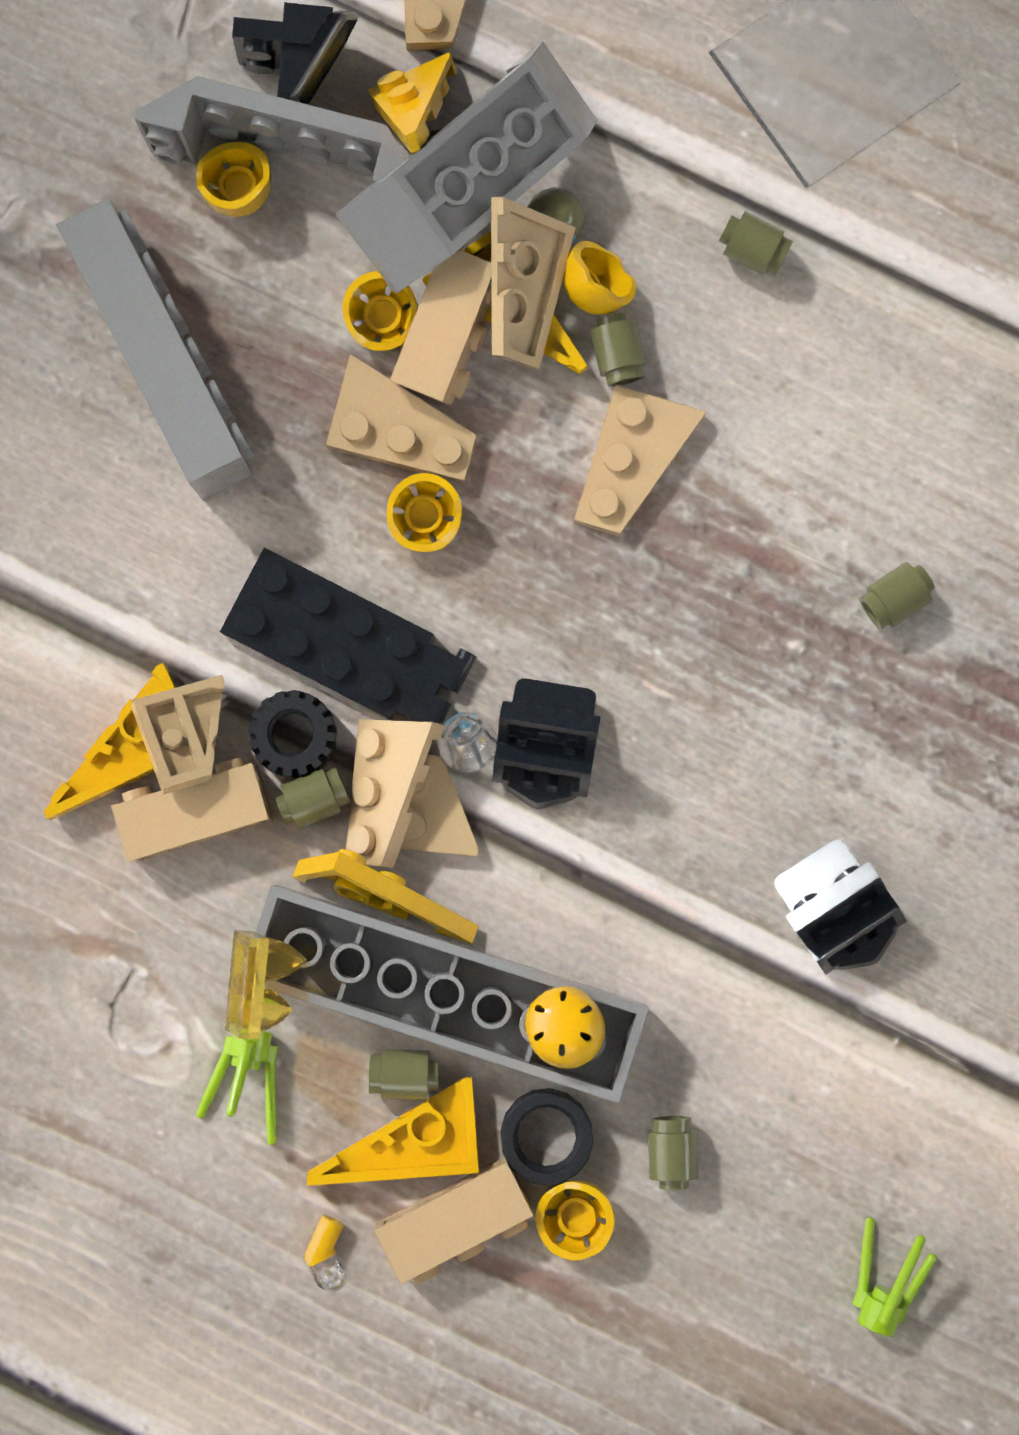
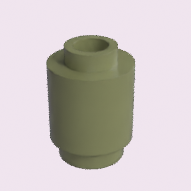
M744 211L741 219L731 215L719 239V242L727 245L723 255L762 275L764 271H767L775 276L793 243L792 240L783 236L785 231Z
M614 313L597 319L598 327L592 329L590 335L600 376L606 377L608 387H615V384L621 386L645 378L643 367L647 364L636 320L626 319L625 313Z
M904 562L866 588L867 593L861 596L859 601L872 623L881 630L887 625L895 627L931 603L932 595L930 591L935 586L931 577L921 565L913 567L908 562Z
M322 767L280 785L283 795L275 798L286 825L295 822L299 830L342 812L341 807L351 803L346 787L336 767L325 771Z
M383 1050L382 1054H370L369 1094H381V1099L428 1100L429 1090H438L439 1061H430V1051Z
M662 1116L652 1118V1129L648 1130L649 1179L659 1181L660 1189L689 1188V1180L698 1178L697 1130L692 1129L691 1117Z

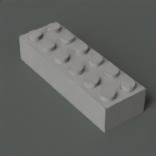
M107 198L57 223L56 226L191 487L202 500H205L252 476L253 473L247 462L254 459L255 456L237 423L235 422L228 426L226 420L233 417V414L214 379L207 383L205 382L204 378L212 373L192 336L185 340L183 339V336L189 334L190 330L171 295L161 296L169 290L148 251L140 255V253L148 249L127 210L124 209L117 213L110 199Z

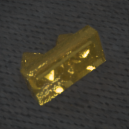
M234 930L224 1029L239 1039H260V1031L268 1030L282 1022L292 1012V1008L281 995L266 989L265 982L275 981L292 974L307 962L306 958L294 947L280 940L267 938L254 931Z

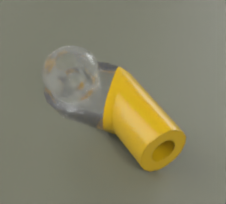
M322 1215L306 1249L305 1261L315 1283L320 1288L329 1292H337L345 1286L347 1281V1273L334 1248L344 1224L331 1216Z

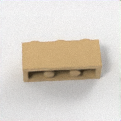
M458 250L451 257L433 268L390 381L449 405H452L454 397H462L470 378V371L466 370L471 354L472 352L479 353L488 333V326L484 325L490 306L492 307L491 262Z
M236 758L215 765L217 774H213L210 781L164 795L161 790L152 793L150 786L122 793L124 802L111 805L127 862H138L273 821L258 765L254 763L245 765L243 758Z
M505 1157L479 1169V1173L470 1174L376 1223L374 1232L400 1285L411 1279L415 1285H418L441 1272L439 1265L456 1256L459 1262H463L485 1249L482 1242L498 1234L501 1235L502 1239H507L525 1230L529 1226L526 1220L534 1216L533 1207L516 1173L510 1168Z

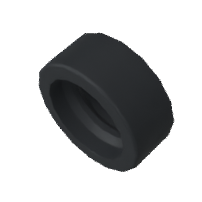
M552 1088L531 1090L517 1098L505 1113L500 1130L502 1153L510 1168L525 1181L542 1186L562 1184L576 1176L588 1162L594 1143L591 1121L583 1106L568 1093ZM550 1107L560 1110L569 1117L575 1128L576 1139L573 1150L566 1159L554 1165L544 1166L533 1163L524 1156L518 1144L517 1134L520 1123L527 1114L538 1108Z

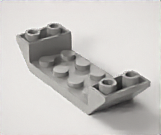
M543 41L507 69L506 72L508 74L421 146V150L414 152L385 178L369 185L335 214L394 293L400 292L451 257L491 222V197H504L511 201L517 200L588 138L598 120Z
M199 76L140 108L135 116V121L150 152L154 153L153 156L156 159L171 165H181L182 161L193 164L197 163L206 129L213 136L226 141H236L237 137L255 141L256 146L269 152L282 153L283 149L301 153L302 158L315 164L326 165L329 161L345 164L347 169L355 174L372 176V184L385 178L407 159L386 124Z

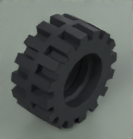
M298 690L277 692L274 696L264 699L261 702V706L257 710L255 709L251 716L253 717L252 722L248 727L250 748L260 764L277 775L298 778L326 765L330 760L332 752L335 750L337 727L334 718L326 705L309 693ZM289 714H300L306 717L313 728V740L310 746L302 753L295 755L285 754L280 751L273 739L276 723L282 717Z

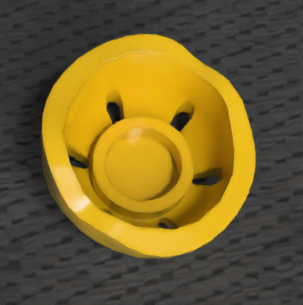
M230 142L221 144L210 150L199 161L196 171L197 188L208 206L216 213L230 217L251 215L262 206L270 194L272 175L268 158L261 149L249 143ZM254 162V167L251 171L250 166L251 163ZM224 163H228L230 168L225 169ZM210 186L217 187L219 190L211 189Z
M581 241L570 250L562 282L569 298L577 307L590 314L603 315L614 313L632 301L636 293V281L632 275L625 271L621 259L615 253L591 241Z
M378 271L363 274L351 283L343 298L342 312L347 329L356 342L370 350L386 351L404 344L418 305L409 285L398 293H394L391 289L390 295H386L388 284ZM365 294L369 301L367 303L360 299V295ZM409 303L411 304L410 309L402 310L404 306ZM356 321H365L363 325H354ZM400 328L405 330L402 335L398 332ZM379 335H381L380 343L375 342Z
M429 473L411 475L402 480L390 494L386 513L388 529L395 541L407 549L417 552L440 550L454 539L460 527L462 504L459 495L447 480L438 475ZM412 486L417 488V496L412 494L410 489ZM443 491V496L440 499L436 500L435 496L437 492ZM397 507L402 509L404 513H394L393 509ZM453 516L454 520L452 522L445 521L443 517ZM408 530H411V536L408 539H406L403 536L404 533H406ZM430 533L435 536L436 542L432 543L430 541Z
M563 985L549 989L530 1004L526 1013L525 1029L529 1043L538 1057L551 1066L563 1069L580 1067L592 1060L603 1044L605 1037L603 1015L593 999L579 988ZM561 995H566L565 1001H561ZM539 1007L545 1009L543 1013L537 1012ZM586 1007L592 1009L591 1012L581 1013V1010ZM543 1032L544 1036L536 1041V1035ZM585 1033L591 1037V1040L585 1041L581 1037V1034ZM560 1045L565 1047V1055L563 1056L559 1054Z
M569 1180L558 1184L542 1196L536 1208V1227L542 1242L553 1254L571 1261L583 1260L599 1253L607 1245L615 1227V1211L610 1198L599 1186L588 1181ZM569 1189L571 1196H568L564 1190ZM590 1195L594 1197L593 1200L589 1198ZM546 1210H556L557 1214H547ZM598 1218H605L606 1224L598 1221ZM564 1232V1239L560 1242L557 1241V1236ZM585 1235L590 1241V1246H586L584 1243Z

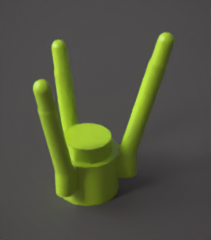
M234 1026L232 1037L226 1036L222 1055L196 1111L197 1118L201 1119L206 1115L231 1059V1065L236 1066V1071L226 1114L229 1117H233L236 1114L247 1069L260 1071L261 1063L264 1062L267 1143L271 1146L276 1144L275 1062L279 1046L270 1045L273 1033L243 1026Z
M868 1217L865 1220L858 1288L852 1304L861 1309L857 1318V1322L875 1333L894 1337L898 1324L904 1322L908 1308L928 1277L937 1260V1256L933 1253L927 1256L903 1294L926 1241L923 1235H918L908 1252L892 1290L884 1286L875 1285L873 1292H869L875 1220L872 1217Z

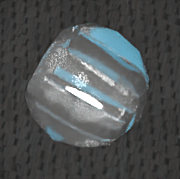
M460 712L449 718L444 723L439 741H437L440 756L445 763L459 772H477L488 766L495 756L498 738L496 729L486 717L477 713Z

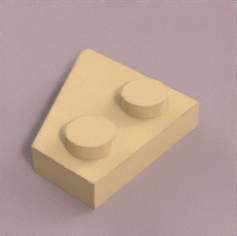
M223 675L132 700L131 708L163 795L210 781L225 683Z
M427 755L425 763L430 765L424 783L417 782L409 805L413 815L400 849L478 857L479 849L445 760L443 756Z

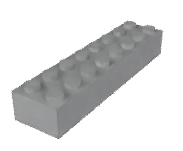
M271 885L240 981L616 1103L620 1102L649 1007L644 1003L280 885ZM563 985L573 986L587 993L598 1005L605 1022V1037L599 1052L586 1064L571 1069L557 1068L540 1059L532 1049L525 1029V1017L530 1004L543 992ZM561 995V1001H565L566 995ZM539 1007L537 1012L543 1013L545 1009ZM586 1007L581 1010V1013L591 1012L592 1009ZM543 1032L536 1035V1041L544 1036ZM585 1033L581 1034V1037L585 1041L591 1040V1037ZM560 1045L559 1054L561 1056L565 1055L564 1045Z

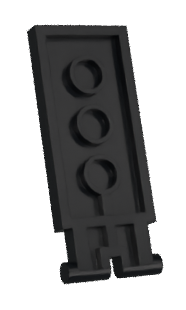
M265 547L220 630L221 634L389 720H392L396 712L412 721L443 724L452 704L436 696L440 687L442 686L458 694L477 656L462 648L459 649L455 656L432 644L435 637L433 633Z

